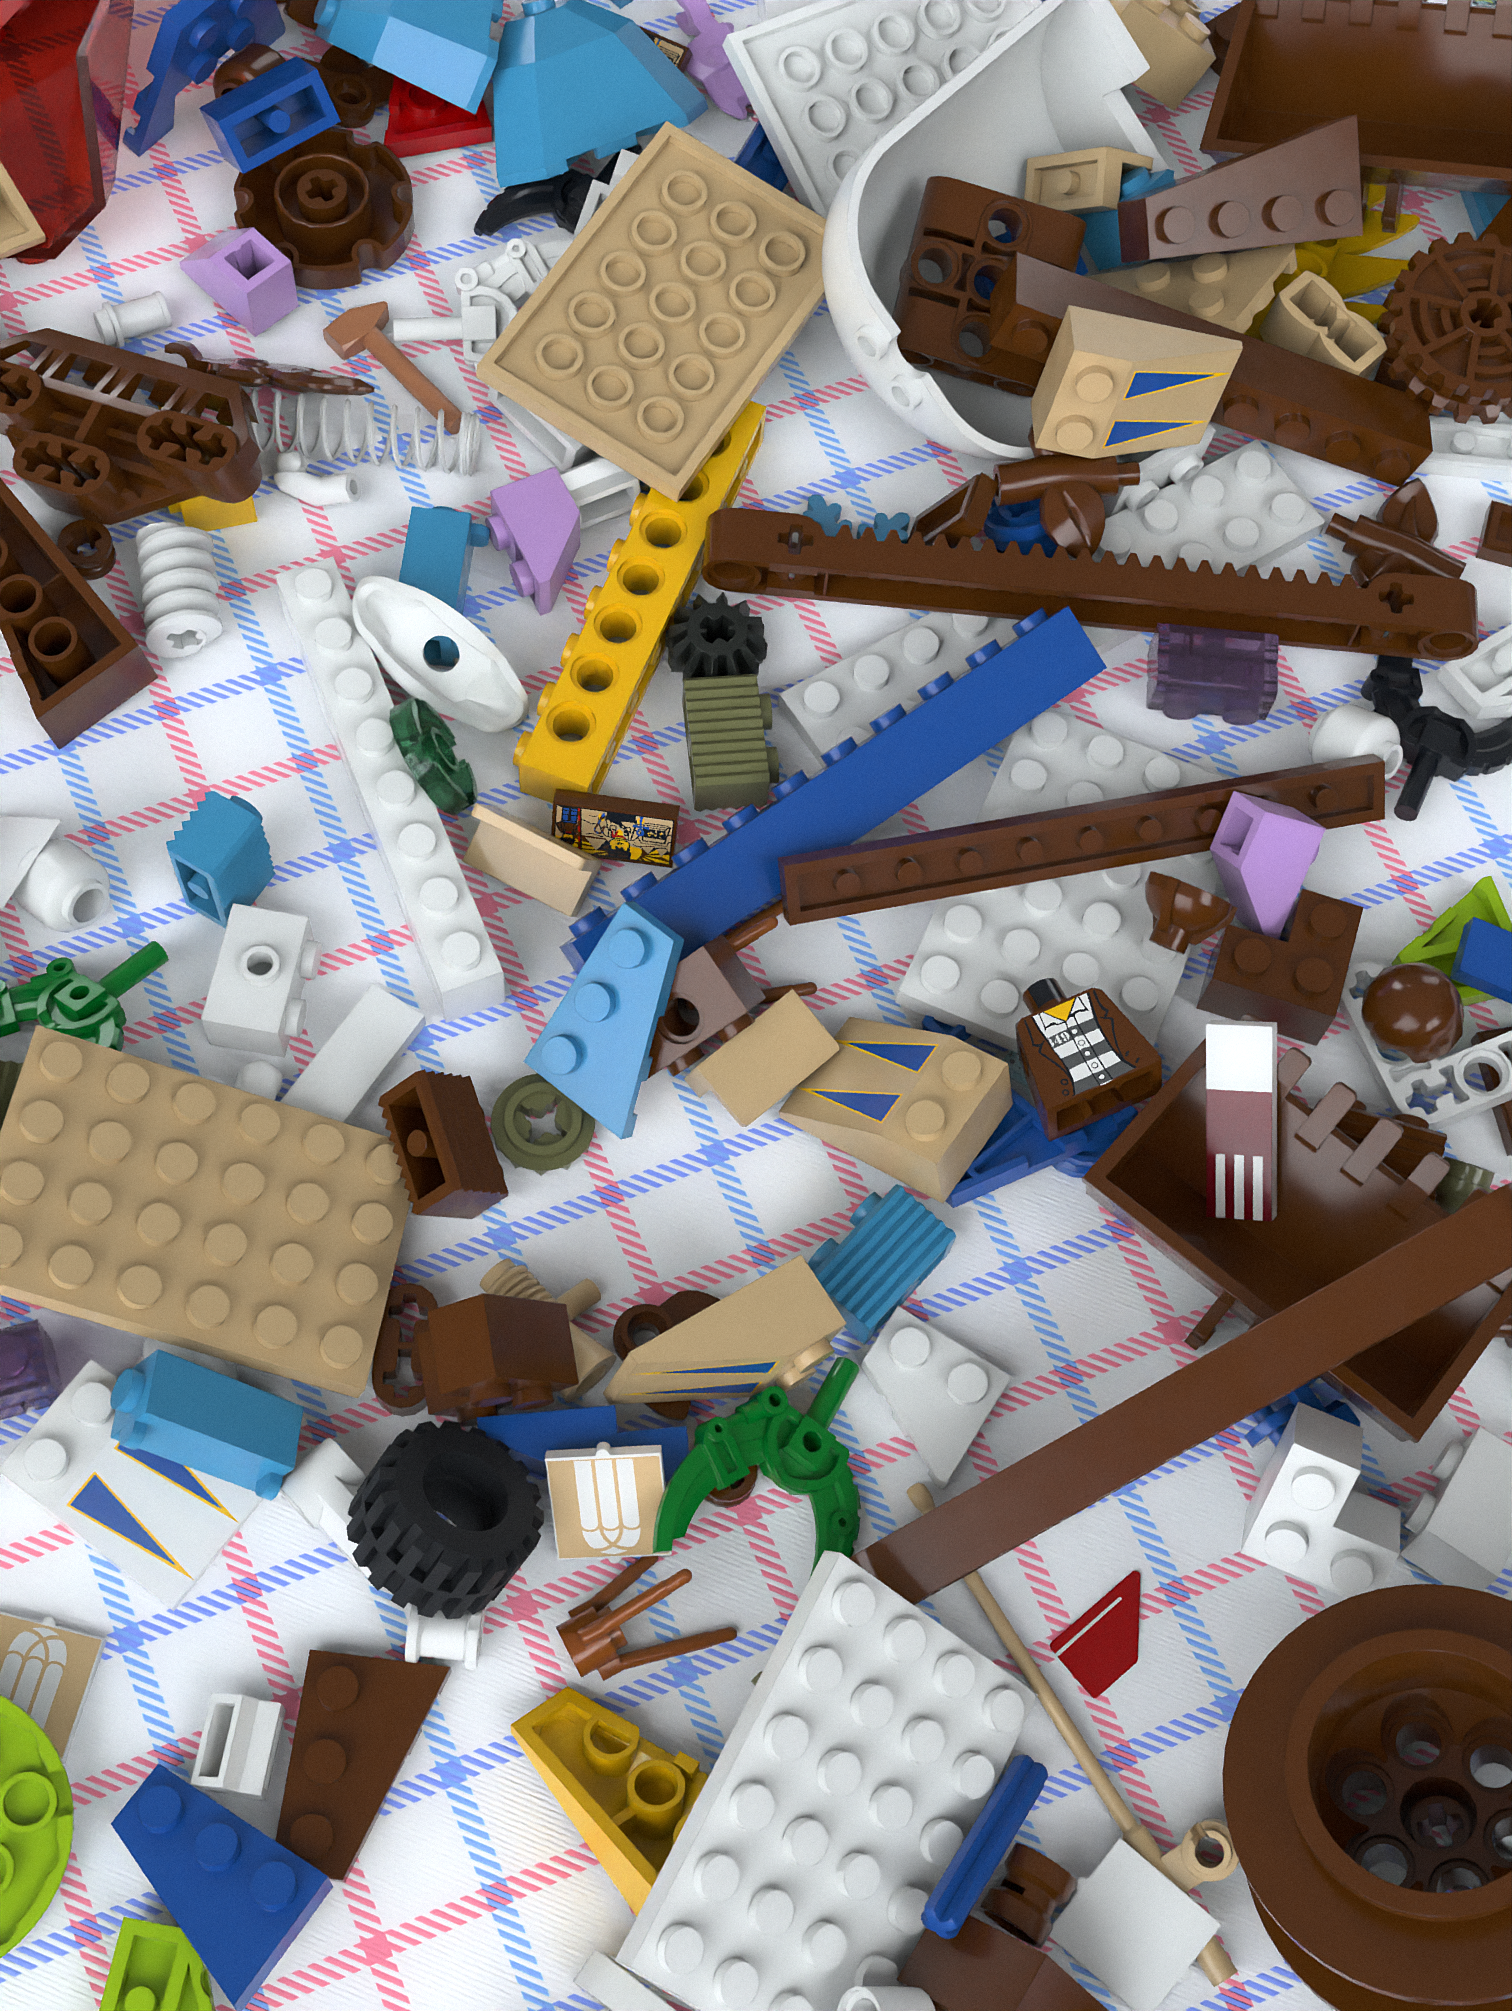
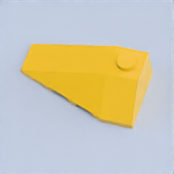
M567 1686L512 1723L511 1734L630 1908L638 1916L709 1775L699 1770V1761L681 1751L676 1756L639 1736L638 1726Z

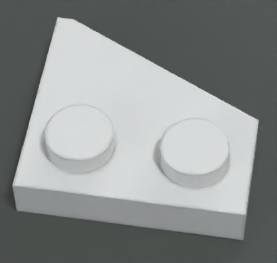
M897 1306L861 1364V1368L876 1392L884 1396L891 1407L892 1417L904 1437L911 1439L928 1466V1475L934 1485L942 1490L1012 1378L1006 1372L900 1306Z

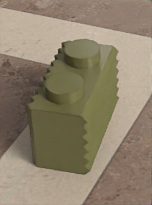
M757 674L683 679L682 707L694 810L699 812L705 809L713 811L717 808L726 810L730 807L738 809L742 806L746 807L751 803L760 808L767 805L769 784L779 783V758L777 747H766L764 730H772L773 725L772 704L769 693L759 694Z

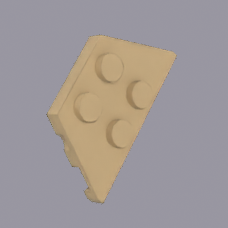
M1288 244L1225 255L1209 253L1197 259L1168 264L1153 262L1137 269L1086 277L1244 334L1253 323V316L1263 310L1275 296L1273 282L1281 273L1293 274L1297 269L1295 245Z

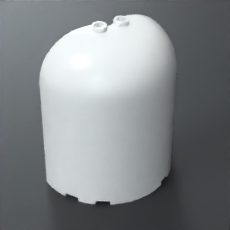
M1109 0L1043 1L874 142L846 174L833 199L827 217L822 244L824 290L833 324L850 360L873 392L900 419L932 441L965 455L994 461H1019L1034 458L1028 440L1029 429L1033 424L1031 412L1032 398L1014 395L910 364L904 359L898 349L897 336L901 330L892 319V314L900 287V269L908 256L926 182L932 176L951 177L1024 199L1027 158L1105 146L1152 157L1153 167L1151 171H1148L1149 174L1169 169L1120 90L1121 87L1136 81L1150 69V66ZM995 220L989 221L988 228L993 237L1006 232V225ZM1084 242L1080 252L1089 271L1084 277L1137 269L1153 262L1168 264L1193 260L1205 255L1199 254L1154 259L1151 261L1146 260L1142 263L1140 261L1136 264L1131 263L1128 266L1125 264L1121 267H1111L1107 270L1104 268L1099 271ZM1252 248V249H1243V250H1234V251H1225V252H1216V253L1225 255V254H1231V253H1237V252H1244V251L1256 250V249H1261V248ZM931 260L918 261L919 272L925 280L931 283L942 282V272L936 263ZM969 332L960 333L959 342L964 352L974 357L982 356L983 347L979 338Z

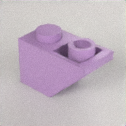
M254 227L223 231L179 262L181 270L254 337H257L299 306L291 261Z
M556 467L491 490L492 515L485 518L486 527L490 529V539L497 551L505 549L512 561L509 564V570L517 592L522 598L530 596L540 616L552 611L580 547V511Z
M1233 791L1210 846V851L1228 899L1233 906L1238 908L1235 914L1236 919L1256 933L1279 939L1285 922L1289 920L1293 913L1295 899L1308 869L1318 855L1320 841L1326 828L1293 807Z

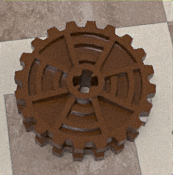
M1470 232L1458 233L1452 244H1449L1443 237L1438 238L1430 244L1428 254L1418 250L1410 258L1407 264L1409 270H1401L1393 285L1395 289L1390 290L1382 305L1388 311L1383 312L1379 317L1377 330L1387 335L1383 338L1387 346L1383 357H1390L1393 361L1387 372L1392 381L1403 379L1408 387L1404 394L1411 401L1420 397L1428 401L1427 412L1436 416L1443 410H1447L1453 413L1454 422L1466 424L1472 415L1478 416L1483 425L1494 424L1500 412H1503L1512 419V243L1509 246L1500 244L1498 234L1488 232L1482 241L1474 240Z

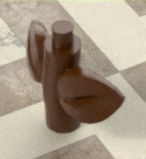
M1032 424L1029 429L1028 440L1034 458L994 465L993 480L999 483L994 495L996 505H1013L1041 499L1039 502L1040 523L1048 537L1057 546H1065L1067 554L1074 559H1077L1082 548H1088L1091 556H1093L1098 549L1105 529V509L1101 497L1116 496L1119 487L1139 485L1138 461L1117 463L1115 456L1091 459L1036 448Z
M1418 477L1403 484L1385 500L1376 515V520L1360 514L1355 522L1335 512L1325 531V534L1345 543L1342 552L1356 557L1352 560L1349 572L1359 586L1367 589L1373 579L1384 573L1398 572L1460 579L1467 563L1433 545L1439 533L1438 517L1426 485ZM1389 591L1384 600H1389L1393 591Z

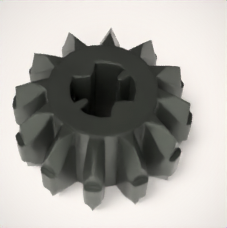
M724 592L716 599V603L710 604L698 594L693 601V609L678 607L677 612L674 614V625L669 626V630L666 631L665 646L669 651L668 665L671 668V672L683 673L682 682L685 678L757 674L758 676L759 664L763 663V660L766 659L768 646L763 637L765 626L762 622V617L749 616L750 607L746 600L734 606L728 605Z

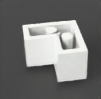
M1297 1403L1246 1509L1240 1553L1347 1598L1383 1587L1400 1554L1401 1509L1352 1489L1361 1472L1364 1428L1303 1403Z

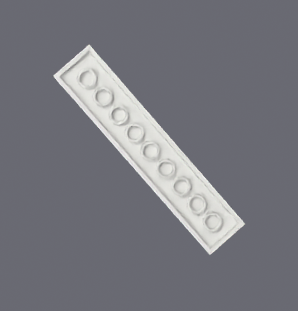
M1255 439L1203 467L1193 478L1183 484L1176 486L1173 483L1160 490L1158 495L1148 505L1138 511L1131 512L1129 508H1126L1105 519L1104 533L1092 559L1094 562L1100 563L1106 550L1113 551L1118 564L1124 565L1129 554L1136 553L1141 566L1148 567L1153 556L1159 555L1165 568L1172 570L1178 557L1185 559L1191 572L1197 571L1202 560H1208L1214 574H1220L1225 563L1230 562L1233 564L1237 575L1244 577L1250 564L1256 565L1257 569L1319 536L1326 521L1260 441ZM931 612L779 693L778 707L821 767L824 768L826 765L820 757L822 754L852 736L857 745L875 733L869 725L871 721L899 703L906 712L923 701L917 690L944 672L949 671L953 679L970 669L965 658L994 639L1002 647L1016 638L1017 635L1012 626L1020 620ZM1081 626L1099 655L1142 633L1139 631Z

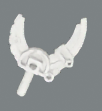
M518 238L511 239L506 245V253L490 263L485 260L474 268L462 267L456 271L454 282L457 293L461 296L462 316L393 318L394 341L463 340L464 362L469 367H475L477 371V364L518 313L514 303L525 293H528L529 296L532 295L574 240L550 241L533 245Z

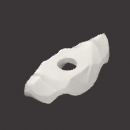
M372 575L359 582L352 600L356 628L374 651L386 672L409 694L435 712L457 719L483 732L509 730L526 719L529 713L530 702L525 689L504 655L469 619L431 594L396 580ZM435 636L449 637L458 646L460 654L458 663L446 670L434 668L425 658L424 648L426 642Z

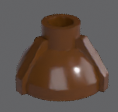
M1150 871L1145 882V899L1150 912L1153 914V931L1149 941L1182 955L1185 954L1189 944L1196 946L1232 923L1238 909L1216 895L1171 876Z

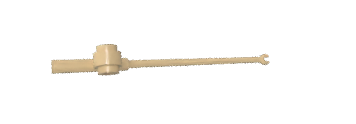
M916 1483L906 1491L913 1505L923 1515L937 1508L930 1491L923 1483ZM977 1570L963 1577L975 1599L1029 1685L1038 1694L1037 1697L1121 1829L1123 1833L1122 1839L1188 1896H1190L1188 1891L1203 1881H1220L1231 1875L1236 1869L1239 1860L1227 1823L1218 1819H1205L1197 1822L1185 1834L1181 1844L1163 1854L1147 1827L1138 1824ZM1204 1836L1214 1838L1222 1845L1224 1857L1221 1861L1211 1862L1202 1856L1199 1843ZM1214 1934L1196 1957L1197 1962L1213 1987L1221 1984L1238 1972Z

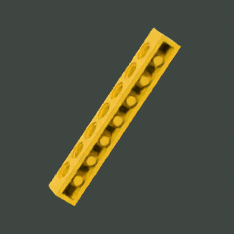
M753 401L749 402L680 498L692 501L678 500L676 503L652 487L648 494L642 492L638 494L629 518V526L632 528L626 540L618 538L611 549L606 568L610 574L603 587L595 585L589 594L584 609V619L587 621L580 635L571 633L564 646L560 666L564 669L557 683L548 681L541 693L537 706V715L540 718L532 733L525 730L516 745L513 765L519 768L520 792L552 804L556 789L599 794L667 648L665 646L666 631L669 630V626L674 625V614L677 612L678 607H686L701 575L707 519L709 515L717 510L733 507L762 445L766 406ZM657 544H667V545H670L671 547L660 548V547H657V546H654V545H657ZM635 590H645L650 593L646 595H637L631 592ZM613 637H622L627 639L628 641L623 643H614L608 641V639ZM589 685H600L606 689L599 692H591L584 688ZM574 733L584 738L575 742H568L559 737Z

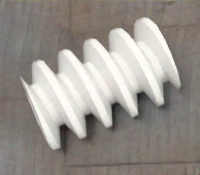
M163 521L148 524L140 528L135 537L138 546L137 559L141 569L139 580L143 589L141 601L145 610L143 621L147 631L145 634L147 648L155 655L167 659L184 658L194 655L202 650L204 643L218 638L223 631L221 618L217 616L221 606L219 598L215 595L219 588L217 578L213 575L216 570V562L214 556L211 555L214 549L212 536L204 530L185 527L175 522Z

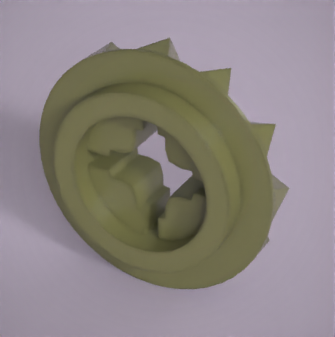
M537 1073L519 1078L503 1090L492 1110L491 1130L497 1150L501 1151L510 1160L515 1169L523 1167L534 1170L542 1176L550 1170L559 1168L568 1170L572 1163L583 1153H588L595 1130V1118ZM558 1105L554 1122L555 1128L561 1132V1135L545 1132L539 1139L535 1138L531 1144L532 1124L526 1119L525 1115L529 1118L534 1116L535 1118L542 1119L547 1112L551 1113L554 1107Z

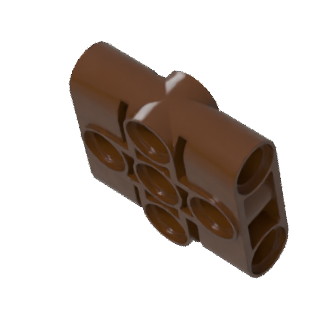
M932 176L928 178L908 256L900 269V287L892 314V319L901 330L897 336V344L904 359L913 365L1014 395L1033 398L1045 364L989 344L990 300L981 297L976 292L974 277H986L996 285L1017 252L1075 273L1087 229L1086 222L1069 213L959 179L945 176ZM995 220L1004 223L1010 230L1011 242L1001 243L995 240L988 228L989 221ZM931 260L936 263L942 272V282L931 283L925 280L919 272L918 261ZM969 332L979 338L983 347L982 356L974 357L964 352L959 342L960 333Z

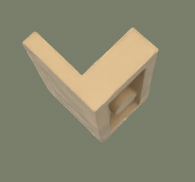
M1109 146L1027 158L1024 200L1071 215L1118 210L1117 203H1119L1121 175L1143 166L1146 167L1147 171H1151L1153 158Z
M476 803L470 815L481 820L462 862L569 917H577L603 861L496 806Z
M793 989L754 1019L755 1022L732 1037L684 1078L699 1098L711 1090L741 1127L750 1125L839 1051L838 1043Z

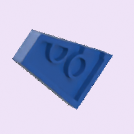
M159 1763L111 1822L112 1827L236 2011L244 2010L333 1888L326 1874Z

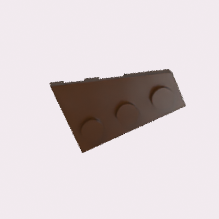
M310 1649L275 1841L326 1874L330 1881L345 1883L387 1801L386 1797L422 1732L421 1728L452 1673L451 1667Z

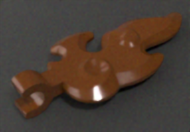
M176 341L165 345L164 352L181 355L186 361L187 368L238 382L243 387H259L270 384L301 393L313 392L357 396L373 393L375 389L361 379L322 373L309 367L269 363L267 360L255 358H203L196 346L187 341Z

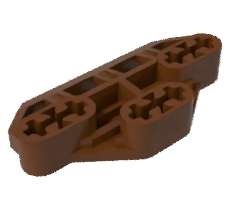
M50 328L28 332L0 341V434L8 437L15 450L12 460L13 469L16 474L51 508L96 523L112 525L200 495L224 503H239L251 497L259 488L262 480V468L258 456L261 450L258 447L251 422L257 424L259 422L250 396L238 382ZM25 349L36 359L29 368L4 361ZM71 369L85 373L82 380L88 386L94 387V389L91 390L64 381ZM137 389L151 392L148 397L151 403L162 408L159 410L132 402L131 399ZM204 409L218 412L216 420L220 424L201 419L200 417Z

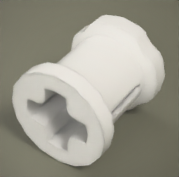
M412 1605L406 1635L405 1662L416 1663L421 1656L463 1661L465 1669L476 1670L482 1645L485 1609L475 1614L466 1610L461 1618L446 1619L441 1610H438L433 1618L418 1615L417 1606Z

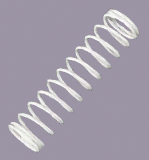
M253 388L250 398L257 415L258 391L256 388ZM278 390L274 394L272 428L264 448L259 444L256 423L251 422L258 447L261 450L260 453L262 454L270 449L275 438L280 453L292 452L297 441H299L303 455L310 459L317 453L322 440L324 453L332 462L340 456L345 443L347 455L354 464H357L363 458L368 445L371 459L378 467L386 461L391 445L395 463L400 469L405 468L409 464L414 448L419 467L424 472L433 465L438 448L442 469L448 475L455 469L459 456L460 471L463 476L468 474L471 477L475 472L477 464L480 420L476 412L471 414L464 411L462 413L458 441L449 469L445 459L444 411L442 408L438 411L435 438L426 466L423 463L421 453V408L419 406L415 408L411 440L403 463H401L398 453V406L395 403L391 408L389 433L380 461L377 460L374 447V403L372 400L368 403L366 430L357 458H354L351 447V401L349 398L345 400L342 432L338 447L333 456L330 454L327 441L326 417L328 398L325 395L321 399L320 424L311 453L307 452L304 442L303 414L305 397L302 393L298 395L297 422L287 451L283 448L280 436L281 393Z

